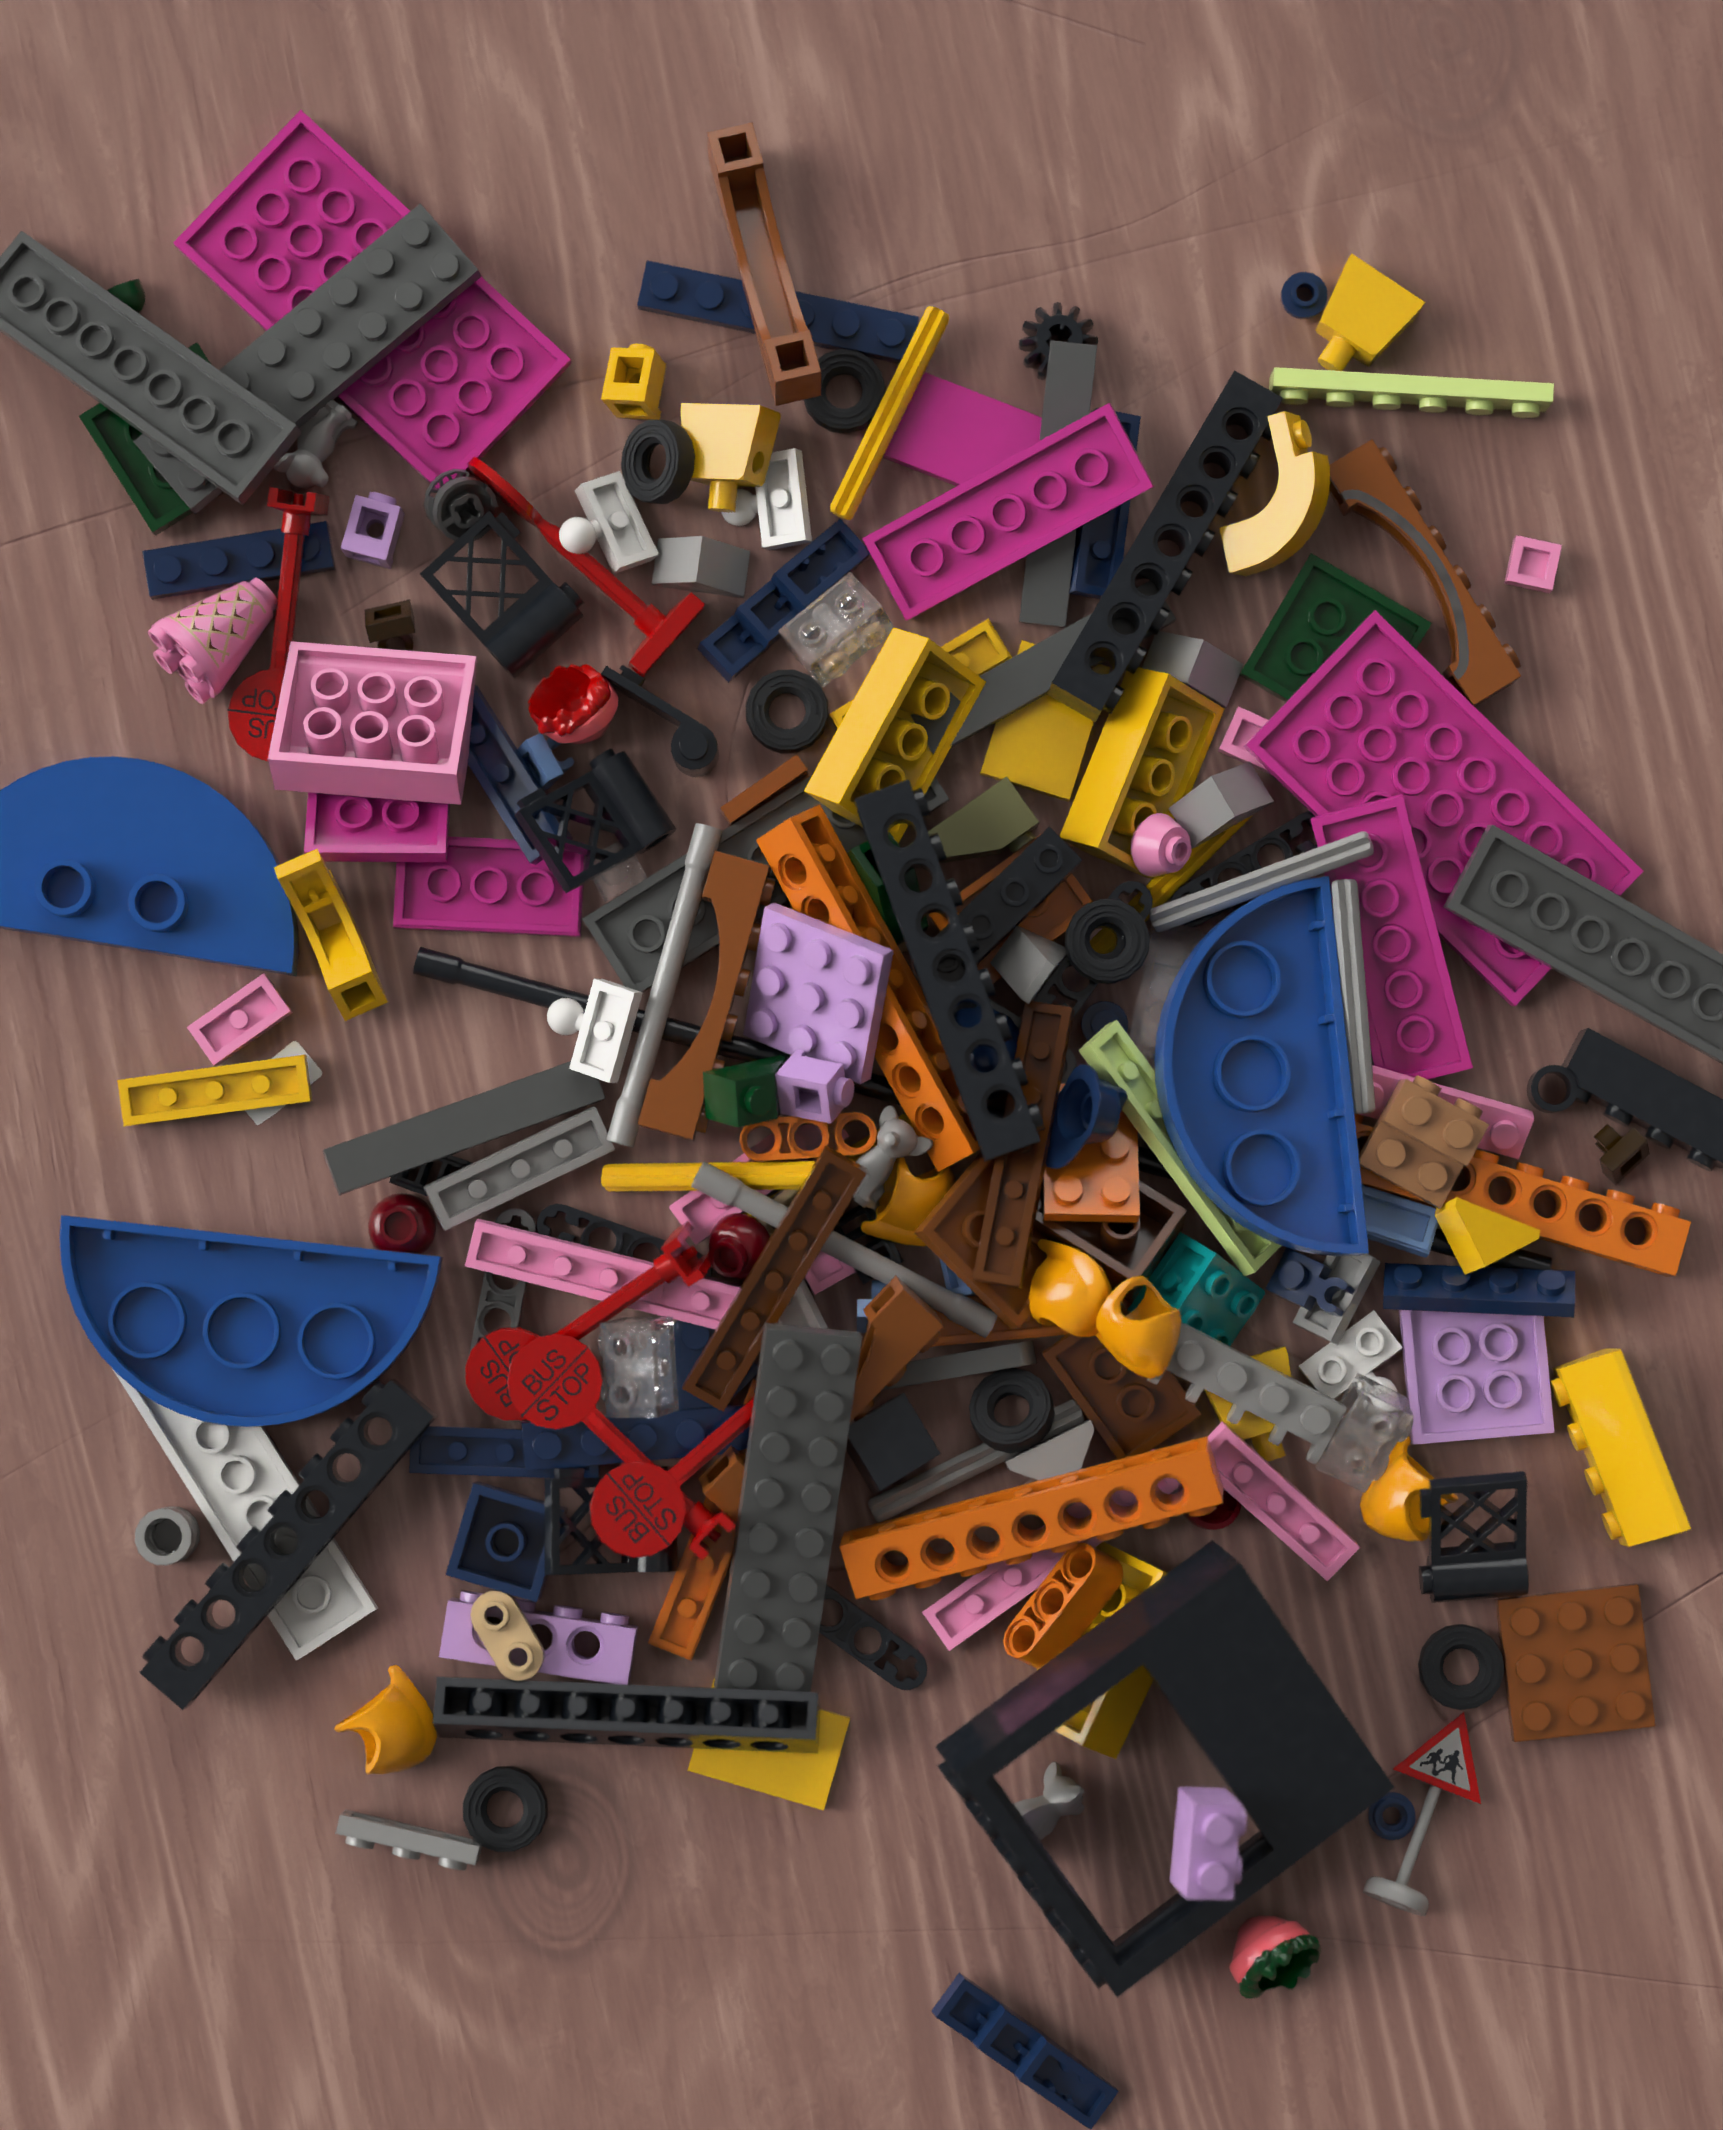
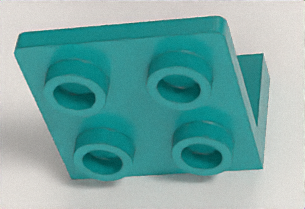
M1182 1232L1176 1237L1149 1277V1281L1158 1290L1163 1299L1172 1307L1180 1310L1181 1322L1228 1346H1231L1265 1295V1291L1244 1276L1221 1256ZM1146 1285L1143 1286L1128 1308L1130 1312L1136 1309L1144 1298Z

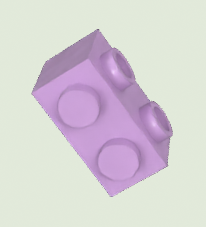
M1178 1787L1170 1882L1185 1899L1233 1900L1234 1886L1241 1880L1242 1861L1238 1854L1239 1836H1244L1246 1831V1811L1242 1804L1225 1787Z

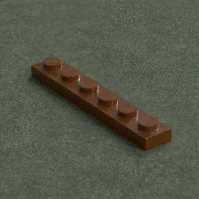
M1031 1001L1029 1004L1025 1002L1015 1059L1020 1058L1029 1082L1028 1085L1021 1087L1027 1105L1036 1102L1045 1130L1037 1132L1040 1138L1039 1143L995 1158L973 1279L977 1282L1018 1289L1023 1287L1075 1012L1072 1007ZM1009 1094L1003 1118L1010 1116L1014 1111V1101Z
M827 1145L824 1147L685 1379L682 1387L683 1390L724 1412L761 1350L765 1323L777 1324L865 1178L867 1168Z

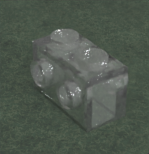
M849 572L780 628L778 632L793 656L824 687L833 679L844 675L851 664L867 651L882 644L894 626L883 606Z
M673 1316L620 1317L600 1323L601 1332L598 1337V1350L603 1358L604 1379L601 1397L606 1404V1418H658L679 1411Z
M1357 1373L1339 1401L1347 1409L1320 1460L1315 1464V1468L1365 1493L1372 1481H1377L1385 1473L1389 1463V1454L1396 1443H1401L1408 1437L1413 1426L1414 1416L1406 1396Z

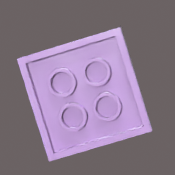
M774 902L764 907L743 1035L790 1055L796 1049L805 1050L806 1057L841 1063L844 1067L845 1078L852 1079L859 1084L871 1079L893 950Z
M1399 1310L1412 1445L1555 1433L1544 1316Z

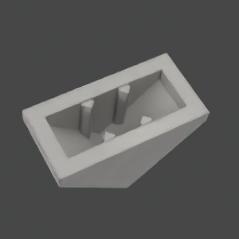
M704 536L658 538L657 551L659 555L655 558L652 586L744 598L750 551Z
M1159 631L1153 638L1142 668L1170 674L1219 706L1226 708L1243 664L1203 639Z
M1247 762L1210 776L1169 807V811L1175 821L1188 832L1191 848L1194 849L1271 805L1274 801L1251 762Z
M1016 925L990 963L1017 995L1029 1004L1042 990L1066 957L1067 952L1064 946Z
M1087 1419L1081 1424L1004 1462L1010 1471L1036 1480L1080 1470L1095 1428L1091 1420Z

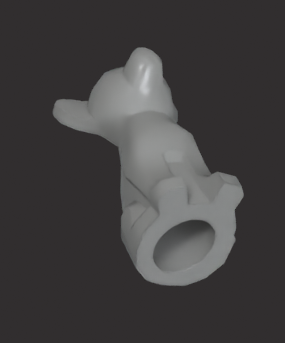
M334 400L329 401L325 407L321 408L316 415L299 428L302 433L297 438L298 450L293 453L284 454L273 468L278 472L286 473L287 479L290 481V488L294 492L299 491L301 488L310 489L315 485L323 488L327 484L328 475L323 469L322 462L333 453L342 432L349 428L355 429L358 424L351 417L352 414Z
M891 1105L886 1106L880 1115L877 1146L863 1153L856 1161V1163L867 1168V1174L853 1196L854 1201L863 1207L876 1209L880 1206L879 1200L885 1192L883 1186L892 1172L896 1158L908 1155L919 1156L928 1152L933 1146L931 1139L917 1137L914 1129L907 1122L898 1118L895 1108Z
M1052 1762L1045 1771L1043 1795L1014 1803V1805L1041 1841L1053 1832L1060 1816H1077L1083 1812L1085 1808L1082 1803L1084 1789L1070 1777L1062 1776L1060 1765Z

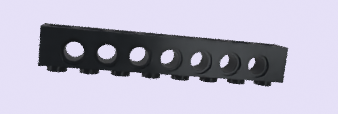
M1234 370L1053 679L1047 695L1094 722L1097 721L1102 710L1110 714L1112 713L1125 690L1118 686L1126 670L1134 674L1148 651L1140 646L1148 631L1155 635L1158 634L1170 613L1169 609L1163 607L1169 595L1173 592L1180 596L1189 581L1193 571L1186 568L1194 553L1203 557L1216 532L1209 529L1212 521L1217 514L1223 518L1226 517L1238 496V493L1231 490L1239 476L1247 480L1261 456L1254 452L1261 437L1268 441L1271 440L1272 435L1267 416L1276 414L1283 399L1281 396ZM1229 425H1239L1245 429L1248 438L1243 440L1234 439L1227 433L1226 427ZM1216 463L1224 469L1226 476L1219 479L1212 478L1206 474L1203 465ZM1187 501L1195 502L1201 507L1203 515L1195 518L1187 516L1182 511L1180 504ZM1162 540L1175 542L1179 546L1181 554L1173 557L1163 554L1158 547V542ZM1139 579L1151 580L1157 586L1158 593L1152 596L1143 595L1137 590L1135 581ZM1116 618H1126L1133 623L1135 632L1130 635H1122L1114 629L1112 621ZM1093 657H1103L1111 663L1113 671L1109 674H1098L1091 669L1089 660Z
M908 779L855 798V807L984 1162L1039 1143L1040 1138L1037 1132L1045 1130V1126L1036 1102L1027 1105L1021 1087L1028 1085L1029 1082L1020 1058L1010 1059L1005 1042L1012 1040V1035L1003 1012L994 1015L988 997L996 994L987 968L978 970L972 952L980 948L971 923L962 925L955 907L963 905V901L954 877L948 880L944 878L939 862L945 861L947 858L938 833L929 835L923 818L931 814L922 789L919 788L913 791ZM905 823L915 830L916 839L911 845L898 847L890 841L888 837L889 831L896 824ZM914 868L927 870L933 879L930 888L924 892L910 890L904 880L910 870ZM936 912L944 915L949 923L948 931L940 937H930L925 934L921 927V921L927 914ZM948 957L959 959L965 966L963 978L957 982L944 981L937 971V967L943 959ZM963 1002L976 1004L982 1014L981 1021L976 1026L970 1028L960 1026L954 1018V1010L959 1004ZM979 1047H989L996 1053L998 1065L991 1072H978L971 1065V1053ZM995 1092L1009 1094L1014 1101L1013 1113L1006 1118L994 1117L987 1109L988 1097Z
M390 1379L386 1385L379 1380L361 1400L366 1409L355 1421L347 1417L330 1437L336 1444L324 1458L316 1453L298 1474L304 1479L293 1494L287 1490L280 1494L267 1510L273 1516L261 1531L254 1526L236 1546L241 1552L240 1556L230 1567L223 1562L205 1582L210 1591L199 1603L191 1599L174 1618L173 1621L179 1627L168 1640L159 1636L143 1654L142 1658L148 1663L139 1673L180 1709L184 1710L191 1706L438 1417L437 1414L396 1379ZM377 1417L386 1419L392 1427L391 1438L383 1445L374 1443L368 1436V1426ZM344 1454H352L360 1462V1474L353 1481L344 1480L337 1472V1462ZM313 1490L322 1491L329 1499V1510L323 1517L311 1515L306 1508V1498ZM281 1527H289L297 1534L298 1545L291 1554L281 1552L275 1545V1534ZM250 1563L262 1566L266 1572L267 1581L261 1590L249 1588L244 1581V1570ZM218 1600L229 1602L235 1609V1619L230 1626H221L213 1618L212 1609ZM186 1637H194L203 1645L204 1654L198 1663L189 1662L182 1655L181 1645Z
M437 1677L433 1725L439 1738L818 1754L821 1706L818 1692Z

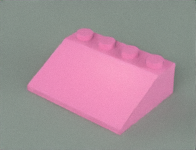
M291 641L268 755L275 790L461 805L468 766L477 666L476 656Z

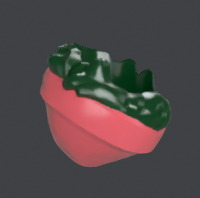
M1267 1915L1252 1917L1239 1928L1229 1970L1239 1984L1241 1995L1247 1999L1258 1998L1265 1991L1280 1986L1294 1989L1297 1985V1977L1308 1978L1311 1975L1312 1964L1317 1963L1320 1959L1321 1946L1318 1939L1310 1935L1297 1921H1288L1277 1916Z

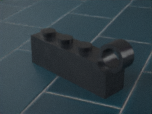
M1590 1028L1579 1031L1562 1066L1549 1065L1535 1071L1527 1083L1528 1099L1541 1112L1556 1113L1567 1109L1574 1101L1587 1105L1589 1100H1592L1606 1108L1603 1115L1612 1121L1629 1127L1630 1123L1633 1122L1648 1130L1645 1137L1657 1145L1670 1149L1675 1144L1688 1151L1689 1154L1686 1159L1708 1171H1712L1714 1166L1723 1168V1099ZM1546 1074L1559 1076L1566 1085L1565 1098L1558 1105L1545 1102L1539 1095L1538 1085L1541 1078Z

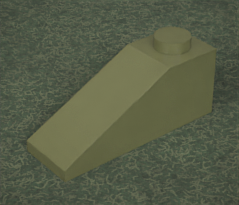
M1006 776L929 830L928 834L938 833L947 860L939 863L999 855L1008 848L1014 854L1036 838L1032 831L1038 827L1039 821Z

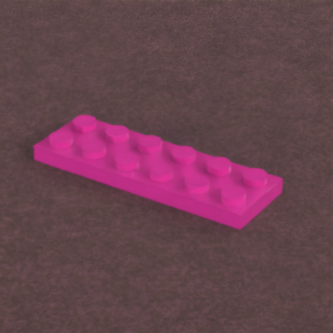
M1108 403L862 539L905 620L908 621L1153 488L1154 485L1111 403Z
M1403 794L1312 817L1310 820L1317 847L1364 831L1370 836L1374 848V853L1371 856L1324 872L1325 876H1329L1331 899V885L1333 881L1354 879L1358 884L1370 1045L1374 1066L1416 1077V1075L1421 1076L1427 1080L1473 1068Z

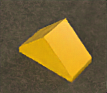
M1458 1197L1445 1202L1441 1208H1436L1434 1214L1464 1275L1486 1267L1538 1240L1541 1231Z

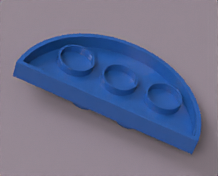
M111 756L88 757L44 767L17 779L0 790L1 929L297 977L299 958L298 922L296 912L285 894L274 867L280 865L279 860L264 836L250 819L209 785L187 773L163 764L136 758Z
M1329 876L1304 879L1264 893L1230 913L1214 926L1192 950L1177 973L1162 1008L1156 1035L1154 1057L1155 1084L1159 1108L1166 1131L1178 1157L1204 1194L1225 1214L1264 1239L1287 1248L1328 1256H1360L1368 1254L1369 1248Z
M61 1215L60 1223L61 1265L66 1289L74 1312L85 1334L101 1357L121 1378L154 1402L191 1418L227 1426L256 1427L278 1425L306 1419L337 1407L371 1386L393 1366L408 1348L420 1329L431 1306L443 1257L65 1215Z

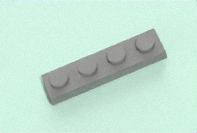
M593 1106L423 1187L443 1230L446 1231L614 1151L615 1148L612 1142L606 1140L608 1132L597 1108Z

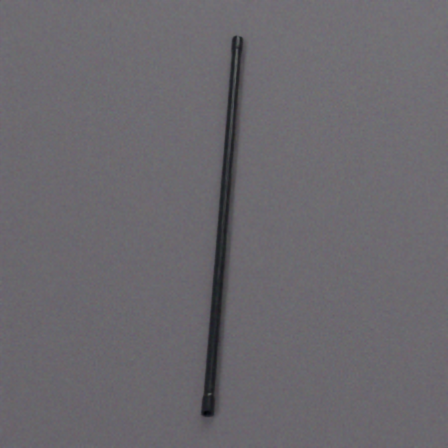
M420 947L413 969V974L449 984H462L545 1008H549L558 999L571 998L581 1005L585 1013L589 995L466 962L460 957ZM638 1009L633 1032L639 1033L645 1013L644 1010ZM668 1017L662 1040L690 1047L702 1026ZM733 1035L731 1043L722 1041L719 1052L720 1056L745 1063L778 1055L785 1056L787 1061L791 1056L761 1042ZM872 1073L871 1079L862 1084L853 1081L855 1093L901 1105L885 1076ZM987 1105L991 1115L997 1118L1004 1117L1005 1109ZM1138 1146L1139 1171L1173 1180L1152 1150ZM1437 1228L1430 1251L1455 1257L1443 1231ZM1518 1249L1488 1265V1267L1550 1270L1552 1257Z

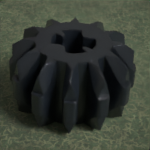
M1059 302L1053 304L1052 316H1049L1043 308L1039 307L1035 310V318L1038 323L1033 321L1024 322L1022 330L1029 337L1019 340V349L1031 352L1024 358L1026 368L1041 364L1037 374L1038 379L1044 380L1047 376L1051 336L1058 335L1059 341L1063 336L1070 343L1098 346V337L1087 334L1093 328V321L1089 318L1079 323L1076 322L1080 312L1077 306H1073L1070 309L1068 316L1062 315V305Z

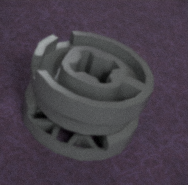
M452 469L441 473L431 482L425 493L424 508L428 519L446 537L454 541L460 538L488 511L494 516L495 507H498L496 496L489 486L476 475L466 470ZM457 473L456 478L452 479L450 475ZM447 477L449 481L444 484L442 479ZM439 482L440 487L435 489V485ZM431 492L437 493L435 498L430 496ZM489 525L474 537V540L482 538L490 531Z

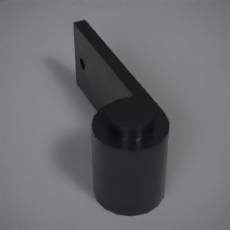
M622 665L620 670L623 672L619 674L606 666L601 674L612 683L616 690L678 727L671 741V753L677 768L683 774L691 777H702L709 774L716 767L719 759V748L717 740L710 729L642 688L641 686L646 679Z

